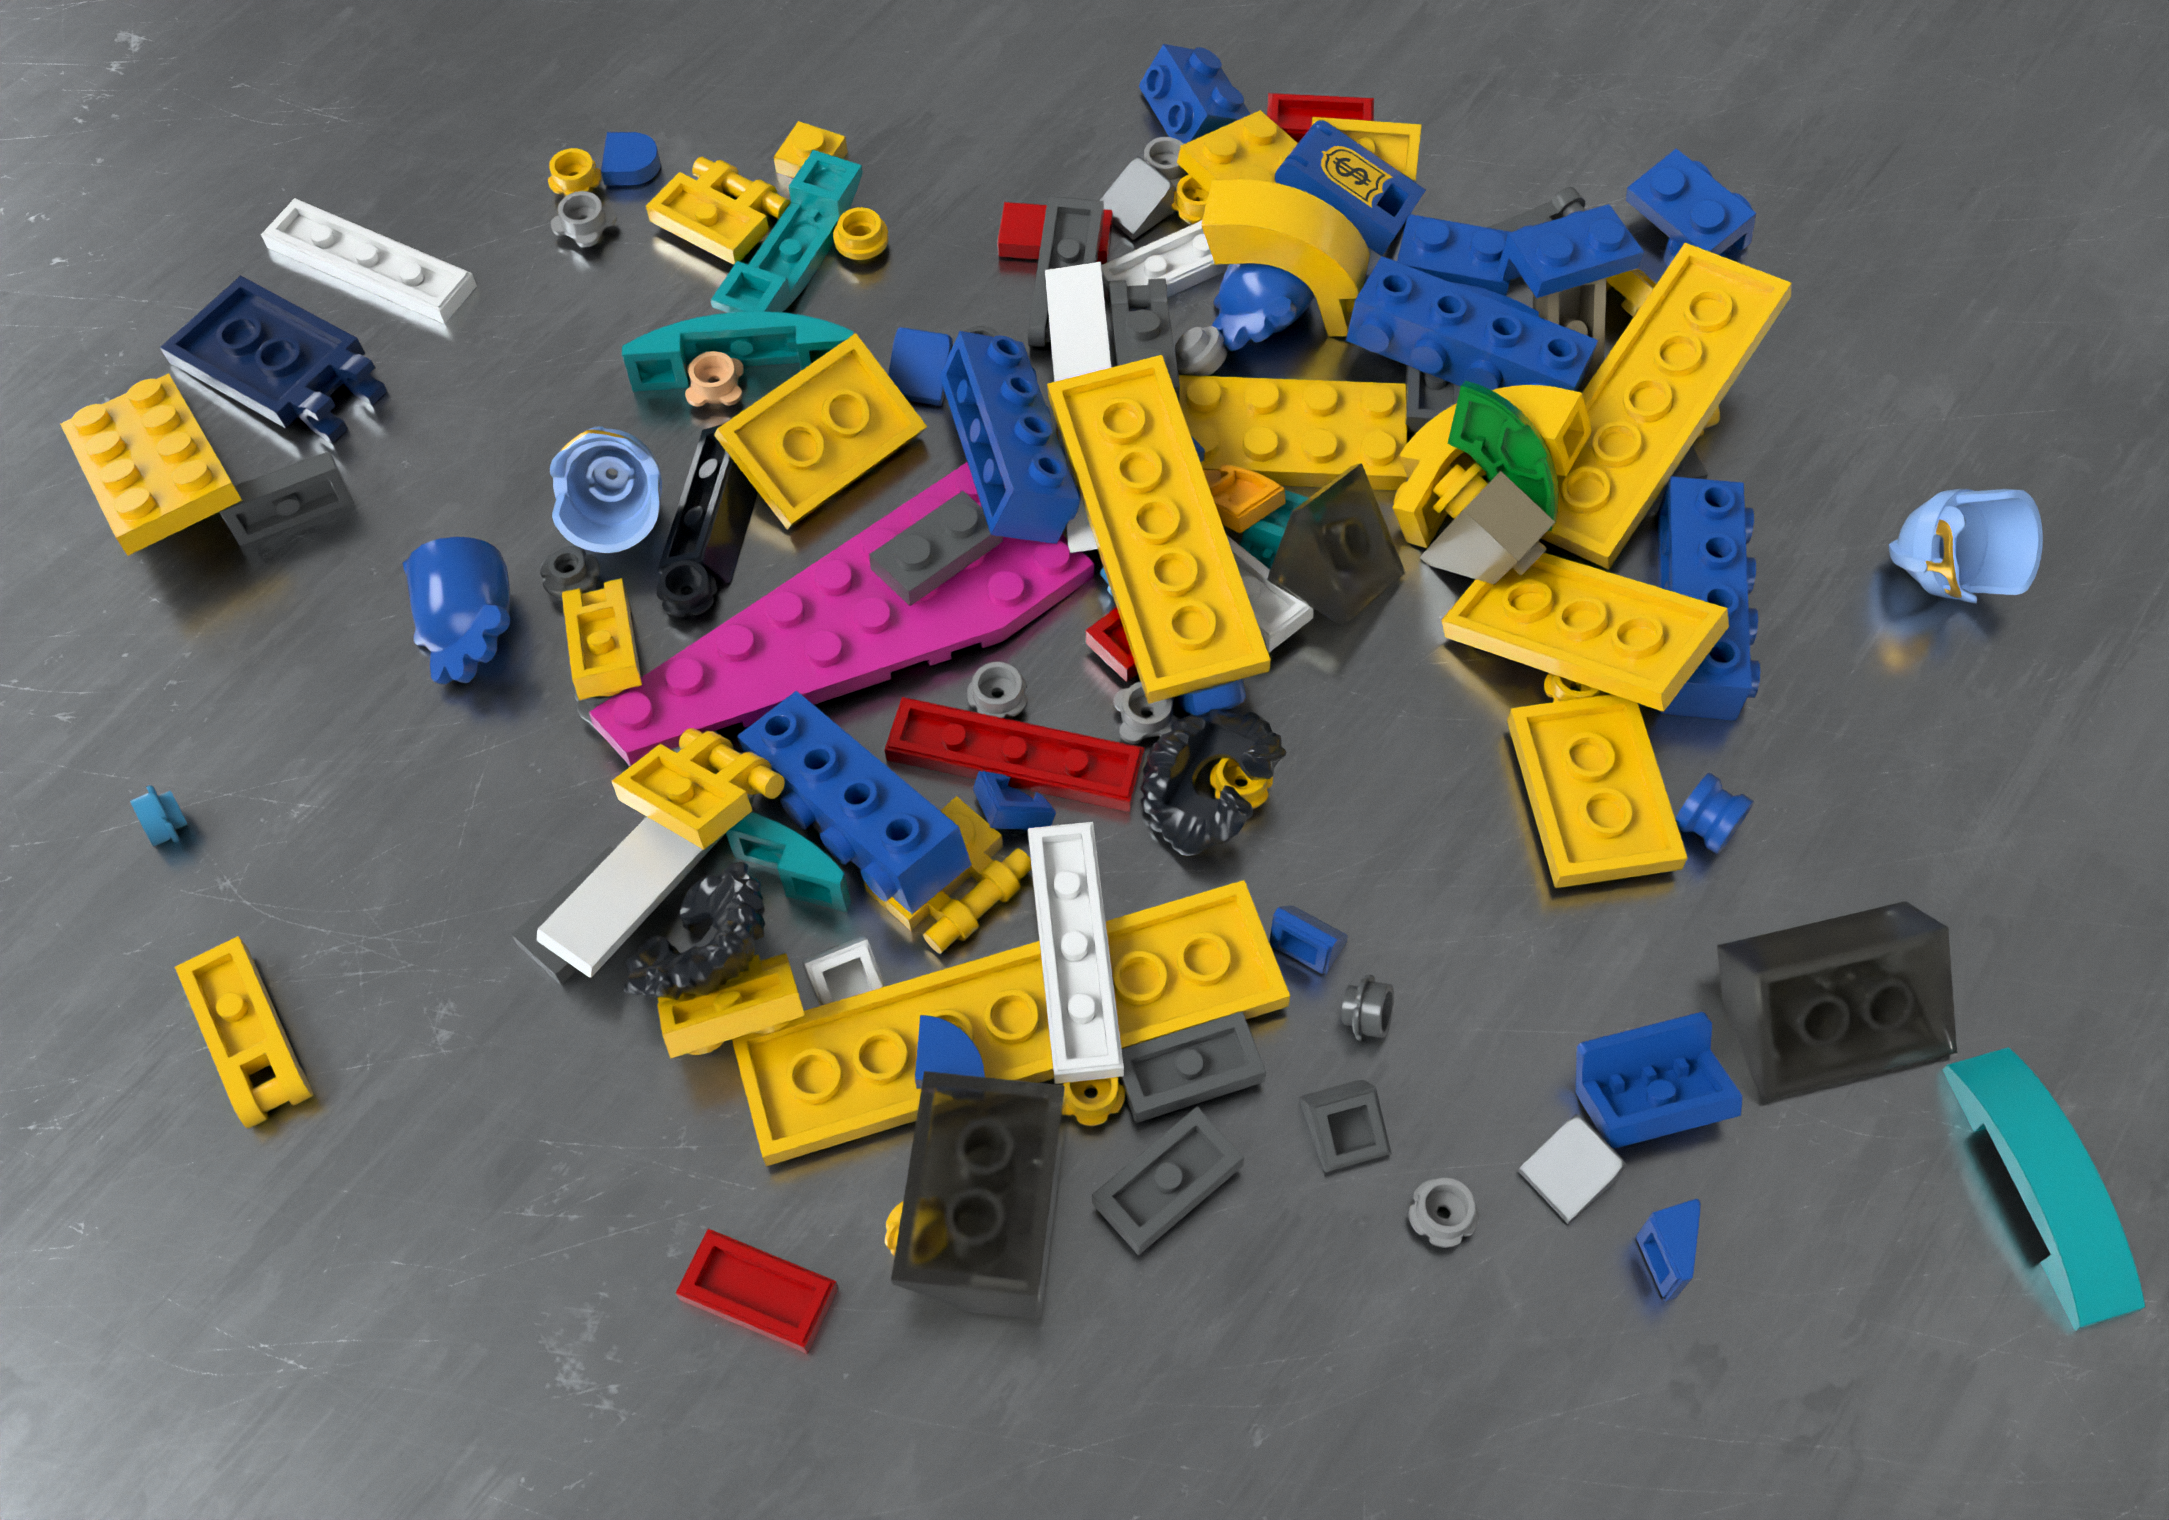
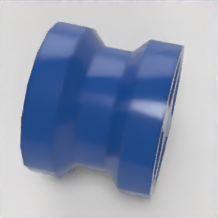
M1709 772L1688 797L1675 820L1679 831L1682 833H1696L1704 838L1706 848L1718 855L1740 827L1751 810L1754 801L1744 794L1733 796L1722 789L1721 779Z

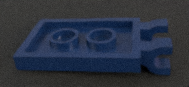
M241 275L160 346L169 363L284 428L299 417L317 435L332 444L348 429L342 419L330 412L335 407V404L329 396L337 388L345 384L355 396L371 406L387 392L384 383L370 375L375 366L372 360L363 356L365 351L357 337Z

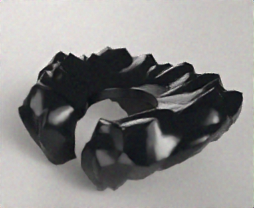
M1225 709L1210 710L1206 715H1189L1174 721L1171 725V732L1162 734L1151 747L1150 754L1147 756V762L1143 768L1144 776L1140 790L1144 797L1140 800L1144 811L1152 816L1148 822L1152 830L1162 833L1164 840L1170 842L1175 851L1186 856L1200 854L1209 846L1226 843L1235 835H1238L1246 820L1253 815L1252 805L1234 787L1227 785L1220 792L1219 799H1205L1199 796L1195 789L1197 774L1204 765L1214 759L1230 758L1239 763L1243 772L1251 780L1270 779L1274 775L1275 766L1287 753L1281 747V736L1273 733L1270 723L1253 712L1239 715Z
M745 862L731 863L718 875H709L706 878L701 877L697 883L690 887L681 904L679 916L683 922V927L701 941L689 950L680 953L665 937L654 936L647 939L638 953L627 960L629 977L628 983L624 985L625 993L637 996L644 994L649 998L662 997L678 1001L682 993L695 994L697 996L708 995L711 991L718 990L720 984L725 985L727 980L739 977L740 972L749 971V962L752 961L755 953L754 941L765 936V921L763 919L765 908L760 891L761 883L757 878H753L747 873L749 866Z

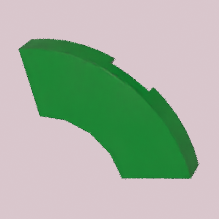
M1465 380L1460 388L1447 444L1468 453L1485 471L1489 483L1501 471L1556 522L1559 499L1558 480L1552 457L1542 436L1523 412L1509 400L1484 386ZM1555 523L1551 526V528L1548 531H1552V529L1555 526Z

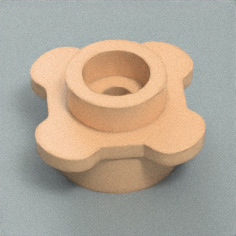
M710 351L698 355L688 365L687 373L690 377L691 387L685 391L687 402L692 406L700 407L705 403L714 405L723 403L726 406H731L741 400L743 394L738 386V379L744 373V368L740 360L730 358L722 352Z

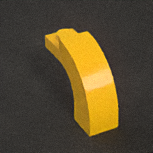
M1251 179L1212 180L1201 226L1215 265L1265 264L1292 273L1304 281L1314 293L1328 337L1347 336L1354 302L1364 286L1370 258L1367 244L1357 228L1330 204L1294 187Z
M1519 385L1492 390L1509 400L1533 423L1549 449L1556 475L1566 477L1592 432L1582 393L1544 385ZM1457 403L1427 422L1411 438L1399 455L1408 481L1402 483L1398 488L1392 508L1406 542L1428 548L1448 514L1445 510L1439 514L1433 509V506L1440 499L1432 491L1434 487L1457 464L1465 471L1474 463L1482 469L1468 453L1447 444ZM1483 469L1478 473L1481 477L1486 475Z

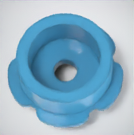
M146 786L149 793L130 800V803L152 846H157L170 839L174 843L178 842L180 838L175 830L188 825L171 790L157 795L154 786Z

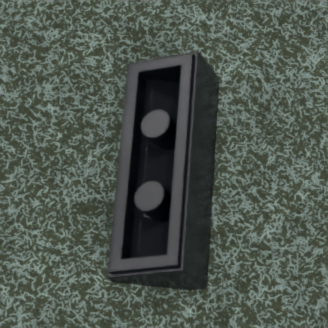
M723 424L703 429L659 564L658 572L660 574L674 562L691 560L701 564L707 573H711L715 578L716 584L730 583L758 492L714 436L717 428Z

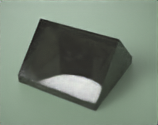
M1362 463L1349 467L1292 511L1267 581L1338 624L1351 621L1406 573Z

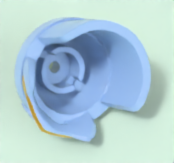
M597 426L587 429V431L576 436L553 458L550 465V474L553 477L556 502L552 518L557 529L568 541L585 550L599 553H614L636 545L653 529L660 510L662 476L656 458L641 440L621 430ZM608 469H615L617 471V474H609Z
M1954 489L1942 491L1916 508L1903 524L1898 539L1888 545L1890 558L1894 564L1905 569L1928 593L1943 598L1959 599L1964 602L1977 604V597L1972 593L2018 595L2029 589L2036 577L2041 560L2043 530L2038 507L2033 498L2024 490L1996 489L1974 491L1970 489Z

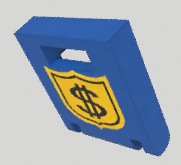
M1323 120L1316 121L1275 173L1276 183L1307 192L1341 212L1360 232L1367 247L1380 256H1383L1407 220L1408 214H1411L1426 191L1416 182Z

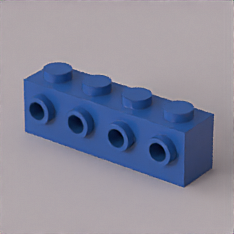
M1381 256L1355 299L1346 341L1458 386H1461L1466 380L1490 390L1519 385H1544L1576 392L1579 391L1585 379L1599 341L1384 256Z
M960 331L940 373V379L990 534L1057 544L1067 523L1073 520L1078 512L1080 493L1072 479L1065 459L1064 448L1059 443L1051 421L1050 409L1046 406L1037 382L1036 371L1031 366L1024 343L1015 341L1007 336L999 335L992 337Z
M1670 476L1657 511L1659 588L1727 608L1729 627L1664 712L1660 711V714L1736 721L1747 698L1756 697L1760 683L1759 661L1751 660L1750 645H1753L1757 635L1758 611L1756 608H1749L1748 594L1752 592L1755 583L1756 560L1754 557H1747L1746 544L1750 542L1753 532L1754 511L1753 508L1745 507L1743 482Z
M798 691L792 693L737 736L744 753L752 752L768 760L772 771L783 776L785 784L779 797L781 798L780 802L790 818L804 830L811 825L821 833V841L838 862L846 865L849 861H852L861 869L860 872L866 884L881 900L886 902L893 897L907 911L913 914L972 865L959 826Z

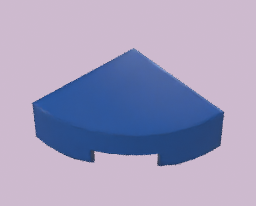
M978 771L973 791L990 828L1028 830V828L1052 826L1056 812L1043 795L1036 792L1033 799L1024 792L1008 786L1010 777L1003 774Z
M920 1015L915 1071L916 1088L986 1091L984 1066L979 1051L968 1035L954 1024L937 1017Z

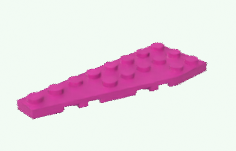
M966 462L641 677L642 685L625 689L623 692L612 696L589 712L591 721L597 731L627 764L632 766L659 744L671 750L679 747L682 733L689 728H695L705 733L706 731H716L740 722L744 728L749 727L795 691H798L815 705L890 680L892 671L925 660L931 666L951 659L952 651L979 642L982 648L1003 642L1091 580L1094 576V563L1081 551L1070 553L1068 539L1063 534L1060 536L1057 544L1003 537V542L909 606L871 570L869 554L961 491H964L981 506L968 462Z

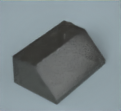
M1906 901L1717 945L1723 1007L1758 1092L1765 1099L1957 1053L1949 929Z
M924 1071L891 1276L893 1285L968 1312L1041 1320L1066 1123L1065 1086Z

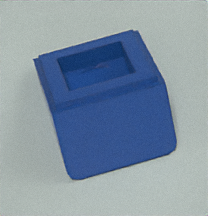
M903 327L897 329L888 376L908 401L942 406L945 391L940 379V373L953 347L951 336Z
M1295 906L1278 907L1273 914L1269 940L1271 946L1315 971L1327 975L1347 943L1348 935Z
M1699 1199L1653 1212L1636 1237L1662 1298L1665 1297L1666 1301L1677 1298L1693 1278L1701 1209Z

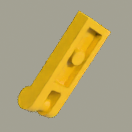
M623 578L604 582V589L583 594L581 588L562 592L572 681L579 700L595 696H613L623 692L625 689L642 685L630 615L631 607Z
M239 936L175 966L231 1104L240 1121L247 1129L267 1120L268 1111L287 1101L295 1106L313 1096L310 1083L296 1059L251 953ZM271 1065L276 1077L254 1088L249 1075Z

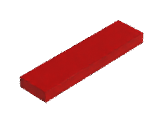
M905 697L901 698L884 749L887 761L976 779L978 771L1003 774L1010 777L1008 786L1126 812L1131 811L1145 759L1144 747Z

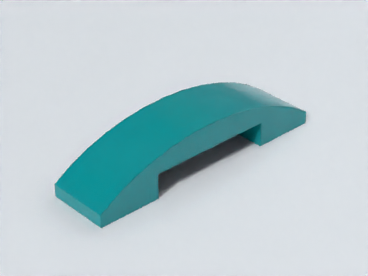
M813 150L789 184L791 203L750 263L745 264L739 261L735 263L711 298L712 308L727 313L749 311L783 312L807 286L834 243V228L839 217L851 207L863 174L862 165Z
M765 311L721 313L680 321L644 334L622 346V358L633 392L683 389L690 387V377L687 373L688 365L702 353L710 351L722 352L730 358L740 360L743 367L800 363V369L803 370L851 337L854 332L832 322L799 314Z
M2009 1047L1946 1065L1942 1071L1973 1132L1987 1129L2051 1254L2040 1263L2074 1330L2076 1331L2135 1313L2145 1308L2142 1287L2134 1258L2107 1189L2078 1134L2036 1074Z

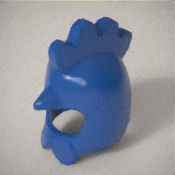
M1229 264L1221 282L1219 293L1213 302L1214 306L1220 309V314L1211 326L1216 327L1223 335V344L1227 349L1235 351L1243 347L1250 339L1254 342H1261L1272 333L1282 332L1304 313L1315 295L1304 281L1286 270L1265 264Z
M469 537L440 538L422 544L411 553L409 559L402 563L407 575L411 611L416 628L413 640L416 645L425 646L431 651L430 673L431 679L434 682L442 685L450 683L452 680L469 683L476 674L478 662L487 663L492 660L498 648V636L504 633L510 625L508 570L501 552L486 541Z

